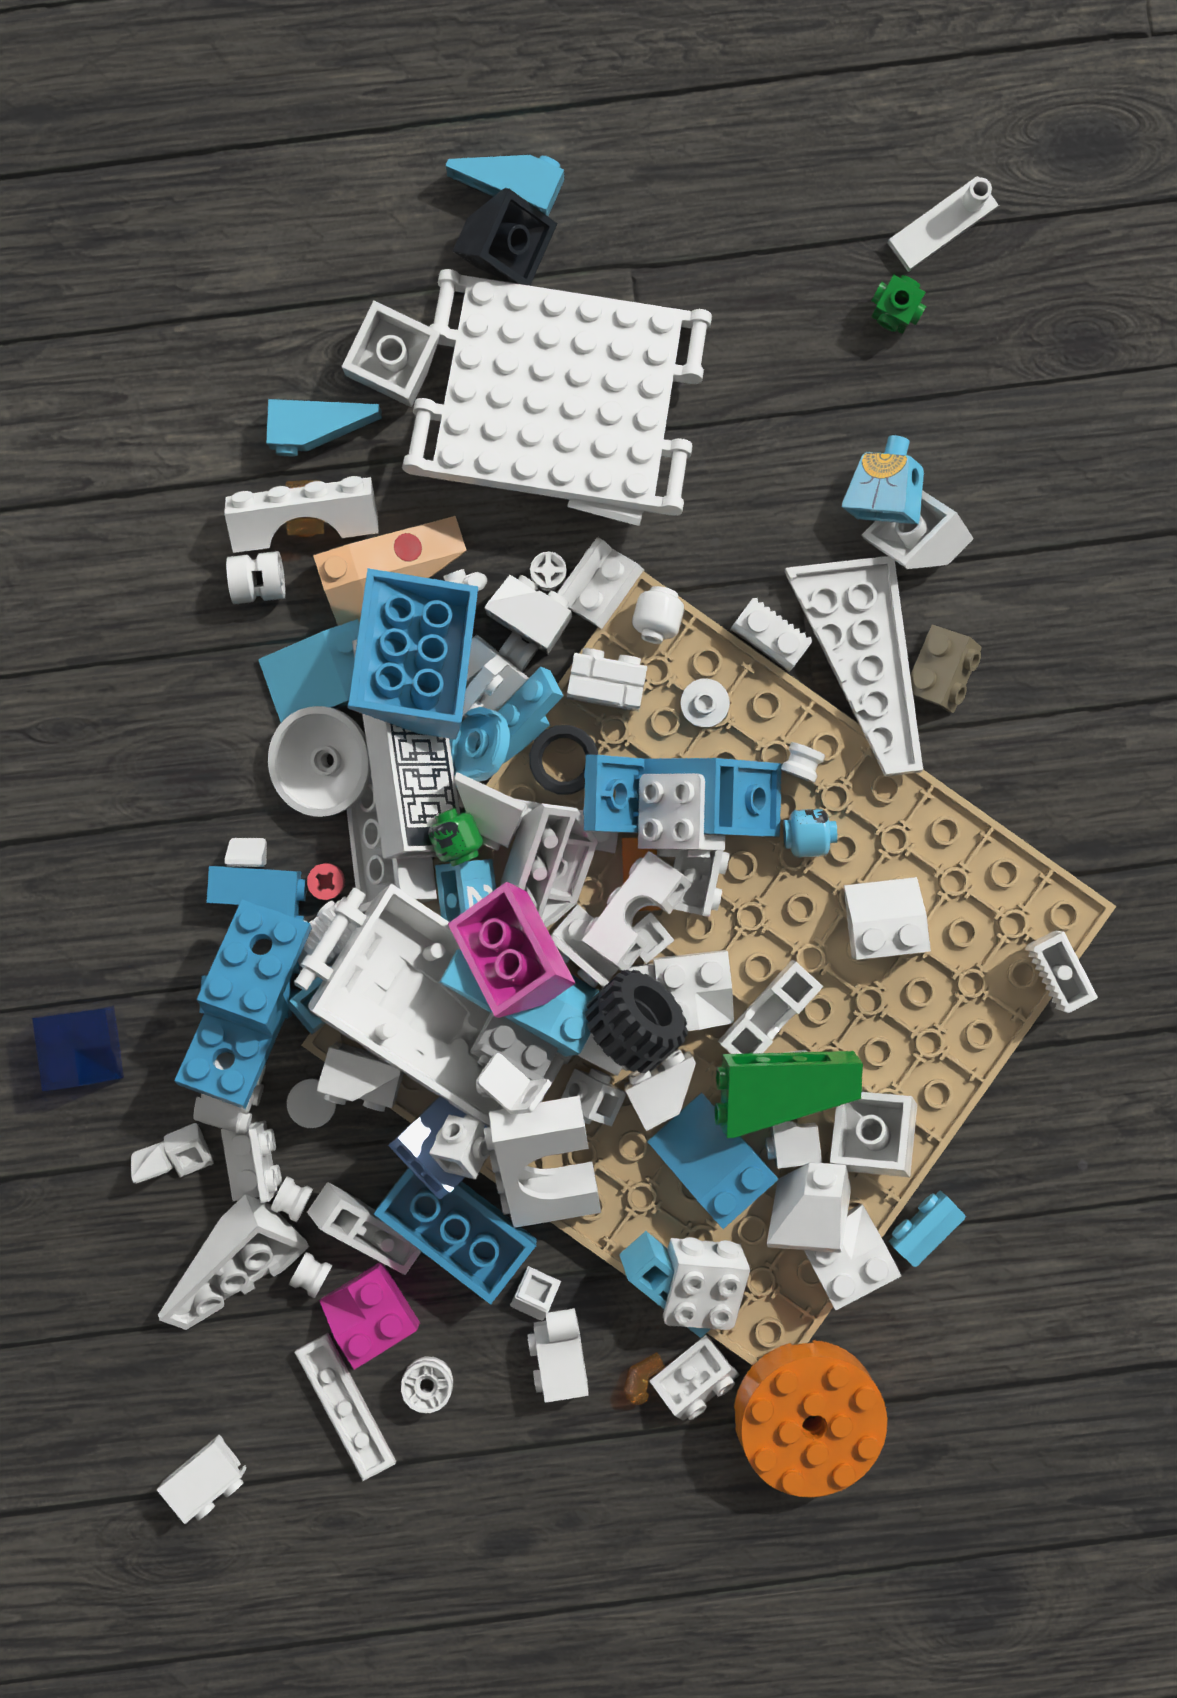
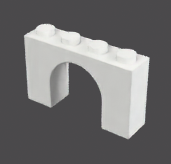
M580 1096L540 1102L531 1113L510 1114L506 1109L489 1111L491 1127L484 1128L486 1146L488 1151L491 1150L490 1160L493 1173L495 1172L503 1214H511L514 1228L601 1213L593 1162L551 1169L527 1166L542 1157L589 1149Z

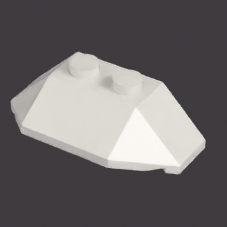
M542 803L521 818L501 879V885L509 882L528 892L546 927L556 922L577 904L598 843L592 831H584V818L579 810L572 807Z

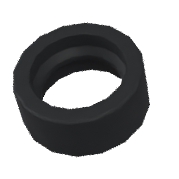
M555 725L544 730L534 740L529 753L530 769L535 780L545 790L557 795L574 794L585 788V767L583 772L571 781L560 782L552 779L545 772L542 765V756L545 748L552 741L559 738H568L576 741L583 748L585 755H598V750L593 739L584 730L572 725Z

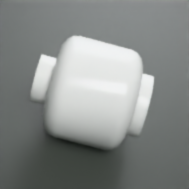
M653 586L650 588V591H644L638 597L632 618L633 627L642 633L641 638L644 641L661 644L663 639H672L678 634L684 613V604L678 599V593L666 587Z

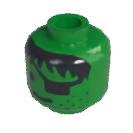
M452 808L434 816L437 823L429 828L428 836L440 861L450 862L451 866H456L479 855L477 850L482 846L483 839L472 814L465 812L458 814L456 808Z

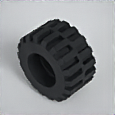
M627 969L618 973L586 1006L588 1010L585 1012V1018L589 1022L587 1026L593 1034V1039L597 1045L615 1063L625 1066L627 1070L632 1072L637 1070L639 1073H646L654 1070L684 1043L685 1037L688 1034L686 1018L682 1014L683 1010L676 1002L675 997L659 981L654 980L652 976L646 973L643 975L638 970L629 971Z

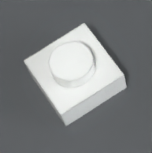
M651 912L632 927L633 931L647 943V946L639 955L646 964L674 941Z

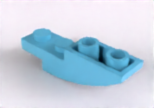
M539 667L498 711L506 719L510 731L509 749L503 763L522 751L550 725L545 715L558 703L563 694L551 671ZM480 737L479 740L477 741L476 751L478 750V748H479V746H480L481 737ZM453 765L454 775H456L455 772H456L457 770H456L455 766Z

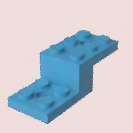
M241 899L198 995L197 1001L204 1011V1015L174 1080L177 1085L246 1110L288 1013L289 1006L283 994L312 930L310 923ZM259 939H269L272 941L271 950L264 955H257L252 951L253 945ZM232 1053L235 1056V1061L230 1068L226 1070L216 1068L215 1061L220 1054Z

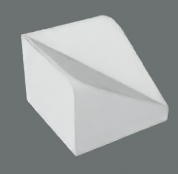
M164 1141L138 1150L131 1156V1177L133 1183L136 1182V1184L167 1173L173 1168L165 1152Z

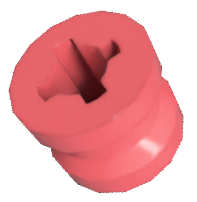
M323 863L315 866L310 871L307 877V886L316 898L329 900L342 892L345 886V877L338 866L331 863Z

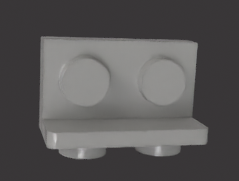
M491 1012L470 1052L479 1057L478 1063L484 1068L494 1054L500 1053L528 1079L540 1080L545 1079L543 1077L558 1048L505 1017H495L493 1012Z

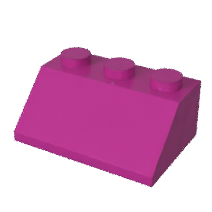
M509 882L498 887L448 923L487 1003L497 1018L545 1005L576 984L528 892Z

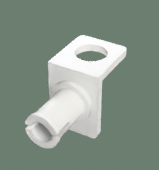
M500 1053L492 1056L476 1079L477 1092L479 1094L483 1093L482 1097H492L510 1114L533 1112L552 1084L548 1079H528ZM536 1091L535 1095L528 1102H526L528 1098Z

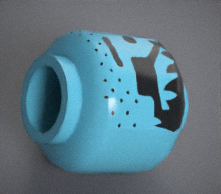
M823 809L794 810L789 819L783 821L785 849H791L792 854L798 858L827 855L830 850V843H837L836 821H829L828 814Z

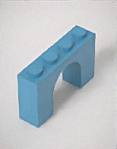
M209 866L207 903L239 905L241 899L304 921V916L299 915V901H305L307 880L301 879V871ZM298 962L283 994L288 1005L289 1000L300 992L299 989L294 988L295 974H300L301 966ZM207 975L202 976L201 989L207 978ZM200 1006V1011H199V1013H204V1011L202 1010V1008H201V1006ZM290 1008L285 1017L287 1019L292 1016V1011L290 1010Z

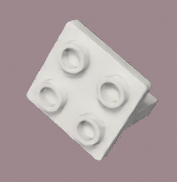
M475 635L471 642L462 720L467 717L464 715L465 713L477 707H484L498 712L529 679L478 635Z

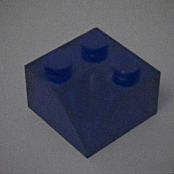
M114 1006L42 1015L32 1018L42 1091L78 1087L124 1078Z

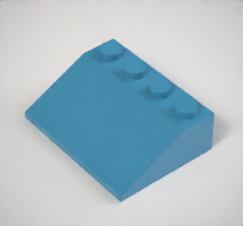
M368 568L348 709L418 734L456 740L462 723L478 586Z

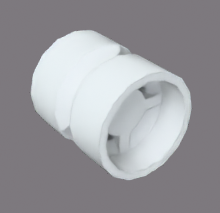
M279 551L258 553L254 560L248 555L227 557V580L233 604L254 602L257 596H261L264 601L285 599V578ZM262 570L263 584L257 585L256 571Z

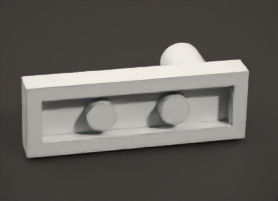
M975 177L888 240V245L908 272L997 209L999 205L991 195V183L985 178Z

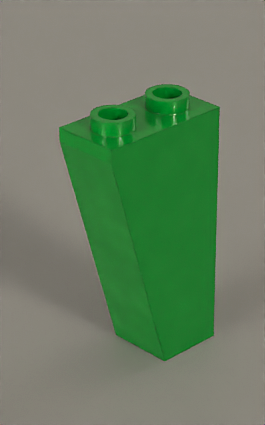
M854 1051L722 1054V1067H717L716 1086L718 1090H721V1101L715 1103V1123L721 1126L727 1138H736L859 1100L862 1093L863 1062Z

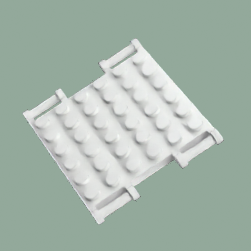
M451 269L441 270L438 278L440 292L434 323L429 327L441 333L437 344L455 347L445 402L442 405L426 398L415 400L413 413L416 415L409 454L404 457L402 469L406 473L564 499H576L674 516L682 514L684 500L681 498L686 461L691 456L692 443L685 439L664 440L672 382L699 384L702 382L704 369L701 367L706 329L711 326L712 314L704 309H695L693 311L465 276ZM454 291L465 293L458 330L448 327ZM681 327L692 329L687 363L683 366L675 364ZM430 420L441 421L433 461L423 458ZM661 456L672 458L667 493L664 497L655 496Z

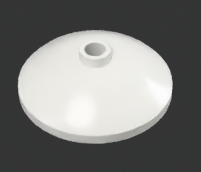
M325 706L300 709L283 720L270 742L268 768L272 783L280 797L290 807L303 814L323 817L343 812L361 797L367 787L371 770L366 737L352 718L337 709ZM328 754H331L334 758L332 766L327 763Z

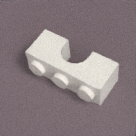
M650 851L647 852L644 858L641 857L635 861L630 869L629 878L622 887L616 888L611 893L607 901L608 906L600 917H595L588 924L585 930V937L582 939L591 950L621 971L629 970L647 946V943L632 929V920L636 912L645 906H657L670 914L691 886L682 873Z
M791 960L718 1042L731 1054L764 1053L773 1043L772 1040L778 1031L795 1014H799L823 986L796 961Z
M799 1050V1051H791V1052H808V1051H806V1050ZM788 1121L771 1126L772 1137L765 1138L768 1160L774 1159L778 1169L803 1166L809 1162L822 1163L818 1126L815 1123L798 1124Z

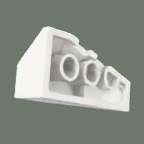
M245 1194L220 1218L159 1312V1320L185 1330L189 1329L224 1307V1300L239 1291L246 1294L255 1289L253 1283L268 1273L276 1276L283 1272L309 1247L307 1241L279 1212L271 1210V1204L261 1203L259 1199Z

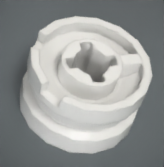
M424 1356L415 1359L407 1367L401 1381V1393L404 1401L411 1409L419 1413H432L440 1410L447 1404L453 1389V1376L450 1368L444 1361L436 1357ZM423 1379L433 1381L434 1387L432 1391L424 1387L420 1388Z

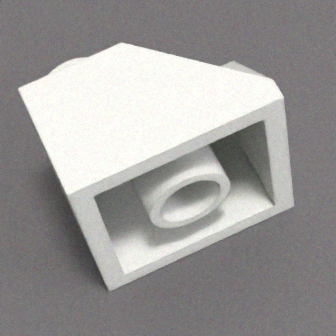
M373 301L342 365V369L347 377L412 407L427 376L441 333Z
M509 575L486 604L487 616L512 632H517L521 635V638L529 643H534L539 647L538 649L549 654L572 619V612L568 609L570 607L568 605L569 601L552 590L548 595L542 591H536L539 586L523 575H520L518 579Z
M720 950L653 958L655 980L664 985L681 1006L682 1014L687 1021L686 1028L688 1031L734 1023L728 951Z
M336 1042L328 1049L316 1091L325 1093L323 1099L336 1104L345 1105L346 1101H354L359 1098L364 1100L363 1106L377 1111H384L385 1106L392 1108L395 1105L404 1072L394 1068L370 1051Z
M862 1092L861 1099L836 1106L830 1164L846 1165L848 1172L910 1177L917 1103L913 1097Z
M863 1204L856 1206L847 1213L842 1253L804 1250L835 1310L901 1277L893 1258Z

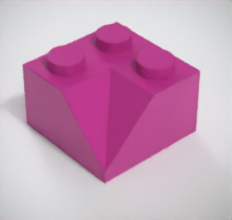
M381 1262L319 1300L334 1338L354 1370L416 1332L420 1321L387 1268Z

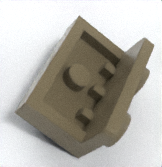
M931 625L910 675L913 697L939 705L946 711L954 713L957 705L961 704L965 698L966 684L971 672L975 671L980 663L981 646L969 636Z

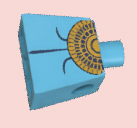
M890 435L888 436L884 453L866 452L862 455L842 503V508L856 519L919 525L924 471L917 461L907 455L910 443L907 438Z

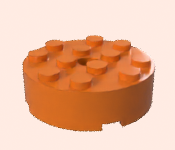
M812 1340V1343L796 1345L788 1343L765 1354L747 1372L735 1398V1429L749 1463L759 1477L767 1484L790 1495L821 1497L846 1489L870 1470L880 1455L885 1442L887 1412L879 1389L866 1368L854 1355L828 1342ZM809 1416H815V1419L805 1420Z

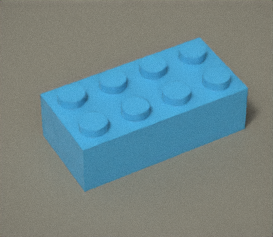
M409 1167L374 1212L375 1216L490 1305L536 1247L537 1239L522 1227L514 1228L512 1219L504 1215L503 1212L461 1181L450 1193L438 1199Z

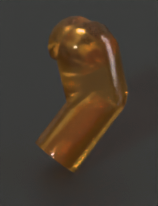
M658 1352L634 1364L628 1370L624 1392L626 1398L634 1405H642L648 1400L647 1387L649 1377L666 1368Z

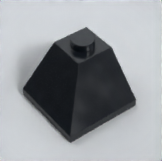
M504 188L466 219L453 252L476 268L510 283L530 286L558 223L510 188Z

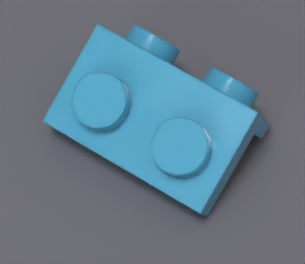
M941 1190L936 1195L932 1193L925 1198L918 1207L920 1211L910 1221L906 1219L900 1223L893 1231V1237L889 1240L890 1244L914 1267H917L965 1219V1214Z

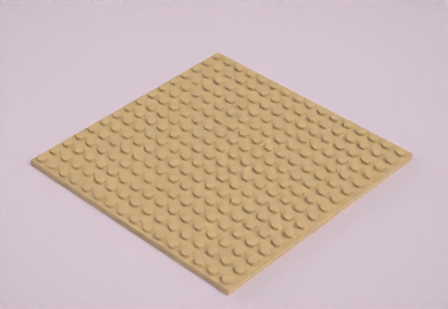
M643 571L602 629L598 627L584 646V648L604 651V658L618 661L619 655L641 658L640 665L647 666L639 712L567 699L571 665L558 683L563 697L545 715L550 724L546 729L555 725H572L580 728L593 739L598 755L643 759L723 758L783 764V762L789 759V746L791 742L807 746L825 755L823 762L818 764L816 768L817 778L815 783L782 771L780 837L725 835V850L723 852L729 853V860L725 875L719 874L716 888L722 889L718 911L711 910L710 917L674 909L670 914L662 909L637 911L632 920V927L651 912L674 939L670 945L654 958L720 950L728 951L734 1023L791 960L796 961L823 988L799 1014H795L778 1031L772 1040L773 1043L764 1053H783L806 1050L808 1052L854 1051L863 1062L862 1092L913 1097L917 1103L910 1177L848 1172L851 1184L848 1211L863 1204L882 1238L1052 998L1048 996L1050 991L1045 989L1046 984L1042 983L1043 977L1038 976L1040 971L1035 970L1036 964L1032 963L1033 958L1028 957L1030 951L1025 950L1026 945L1053 931H1064L1079 960L1116 906L925 770L920 773L885 777L860 725L681 597L678 596V599L684 604V613L678 634L672 639H663L661 644L644 641L641 638L642 633L638 632L632 624L638 597L644 591H650V588L653 586H665ZM698 679H712L719 682L726 689L729 696L730 705L727 715L720 723L708 728L697 727L691 724L684 717L681 710V696L685 688ZM559 738L552 741L545 748L542 756V765L545 772L552 779L560 782L571 781L577 778L585 767L586 755L583 748L576 741L568 738ZM534 741L503 763L498 772L486 784V786L514 799L572 807L578 810L584 809L585 788L574 794L557 795L545 790L535 780L529 764V753ZM614 788L613 798H614V800H615L616 792H615V788ZM823 809L828 814L829 821H836L837 843H830V850L827 855L798 858L792 854L791 849H785L783 821L788 820L794 810ZM619 832L615 853L595 850L577 904L593 918L600 917L608 906L607 901L611 893L616 888L623 886L622 838L638 837V833ZM515 836L508 848L501 845L498 851L482 844L477 850L479 855L469 860H493L496 889L501 886V879ZM437 857L433 859L435 878V865L449 864L450 862H442ZM659 857L673 867L675 857ZM917 877L927 915L931 951L860 960L853 959L851 957L843 885ZM436 886L437 899L422 904L441 916L438 887ZM575 906L572 907L556 922L546 927L550 935L562 923V921L568 916V914L575 908ZM638 956L632 966L646 963ZM570 959L566 963L569 972L584 981L577 974L580 967ZM618 969L617 972L611 977V979L609 980V982H610L618 973H621V970ZM598 983L595 988L600 991L603 987ZM734 1023L688 1031L684 1043L677 1048L683 1054L690 1051L696 1062L681 1110L701 1092L714 1106L715 1103L721 1101V1090H718L716 1086L717 1067H722V1054L731 1053L718 1040ZM328 1024L323 1025L314 1034L311 1035L310 1033L301 1045L324 1062L329 1047L336 1042L366 1050L364 1046L346 1037ZM572 1055L568 1064L562 1065L542 1102L561 1099L574 1069L588 1074L591 1068L599 1070L611 1076L609 1083L625 1091L624 1084L629 1082L628 1075L632 1071L621 1069L619 1075L616 1076L578 1055ZM404 1073L395 1105L390 1109L412 1123L439 1096ZM627 1094L612 1127L594 1120L591 1121L590 1125L585 1123L589 1149L542 1157L527 1165L533 1168L551 1169L593 1162L601 1213L551 1221V1223L624 1275L626 1273L619 1254L645 1231L667 1248L670 1238L685 1239L688 1237L701 1241L720 1242L727 1240L741 1244L750 1267V1273L735 1326L730 1330L711 1329L707 1333L751 1365H754L765 1354L788 1343L792 1345L808 1343L833 1308L804 1250L770 1248L767 1246L777 1181L722 1229L647 1142L671 1119L646 1131ZM836 1107L791 1120L798 1124L815 1123L818 1126L822 1163L830 1164ZM771 1127L742 1135V1138L769 1166L778 1179L801 1167L778 1169L774 1159L768 1160L765 1138L772 1137ZM489 1155L479 1172L496 1183L495 1172L493 1173Z

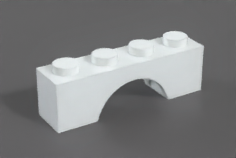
M351 476L342 481L331 483L314 481L305 486L294 488L278 486L269 491L258 493L241 491L226 497L225 519L233 553L270 548L271 540L276 530L287 521L299 517L321 519L333 526L342 538L378 533V513L371 477Z

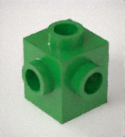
M893 275L889 284L881 282L871 302L877 306L871 317L876 319L877 323L883 328L903 334L909 322L916 326L922 316L926 305L920 302L926 292L920 289V284L916 280L904 275L900 278ZM895 297L907 304L899 305L895 301Z

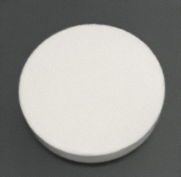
M698 679L685 688L681 696L680 705L684 717L691 724L697 727L708 728L717 725L725 718L729 710L730 701L726 689L719 682L712 679Z
M306 1079L299 1082L292 1088L287 1098V1110L290 1117L302 1127L317 1128L324 1125L331 1119L336 1109V1103L323 1099L325 1093L316 1091L319 1083L317 1079Z

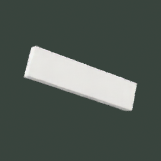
M329 1333L298 1348L295 1354L361 1479L365 1481L395 1465L396 1460Z

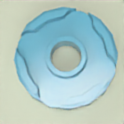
M484 707L470 709L464 714L467 717L461 723L456 740L450 739L449 742L452 762L457 770L455 773L458 772L480 782L488 780L498 772L505 761L509 749L510 731L506 719L499 712ZM481 737L480 746H479L478 750L476 751L477 741H478L479 738Z

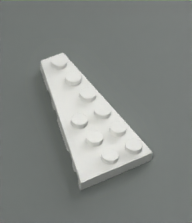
M885 556L785 568L784 572L884 776L922 772L923 764L895 560Z

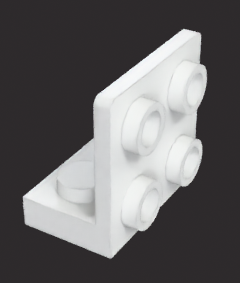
M577 904L550 936L565 964L571 959L580 967L577 974L593 988L598 983L604 987L609 983V980L617 972L618 968L595 953L582 941L588 924L594 918Z
M266 1121L250 1123L246 1135L221 1129L232 1200L238 1201L247 1194L254 1198L260 1197L261 1203L269 1202L277 1194V1187L282 1185L279 1165H273L271 1151L276 1150L273 1129H267Z

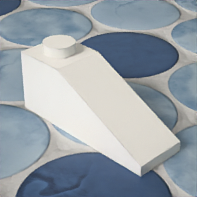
M327 1182L307 1211L318 1228L406 1275L421 1253V1250L375 1216L374 1212L376 1210Z

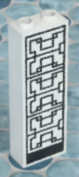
M357 639L352 641L354 658L356 652ZM363 714L383 859L437 857L428 836L429 828L437 823L434 816L452 808H456L457 813L460 814L449 738L418 734Z

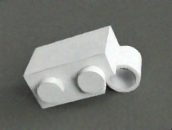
M575 1308L546 1313V1321L534 1323V1334H528L530 1355L538 1356L540 1369L533 1371L536 1392H543L545 1403L589 1396Z

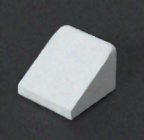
M232 838L229 841L226 852L225 864L227 866L264 867L267 855L266 839Z
M197 1123L164 1136L165 1152L180 1178L214 1164Z
M528 1266L510 1306L536 1319L544 1320L561 1281Z

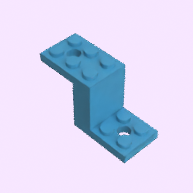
M586 755L584 771V831L638 833L640 777L643 774L695 773L702 774L705 778L704 834L780 837L782 774L780 769L782 764L723 758L643 759ZM614 788H615V792H616L615 800H614V798H613Z

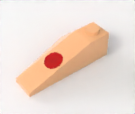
M456 516L347 544L313 555L327 599L339 626L356 619L360 621L368 568L430 578L467 552Z

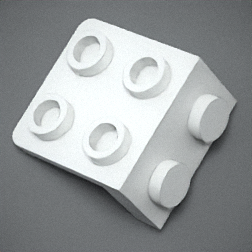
M643 774L640 777L638 849H657V857H679V850H687V857L710 858V850H725V835L704 834L705 778L702 774Z
M691 1237L685 1239L670 1238L667 1251L674 1269V1275L663 1313L665 1324L694 1328L732 1329L736 1323L750 1273V1267L741 1244L727 1240L713 1242L701 1241Z

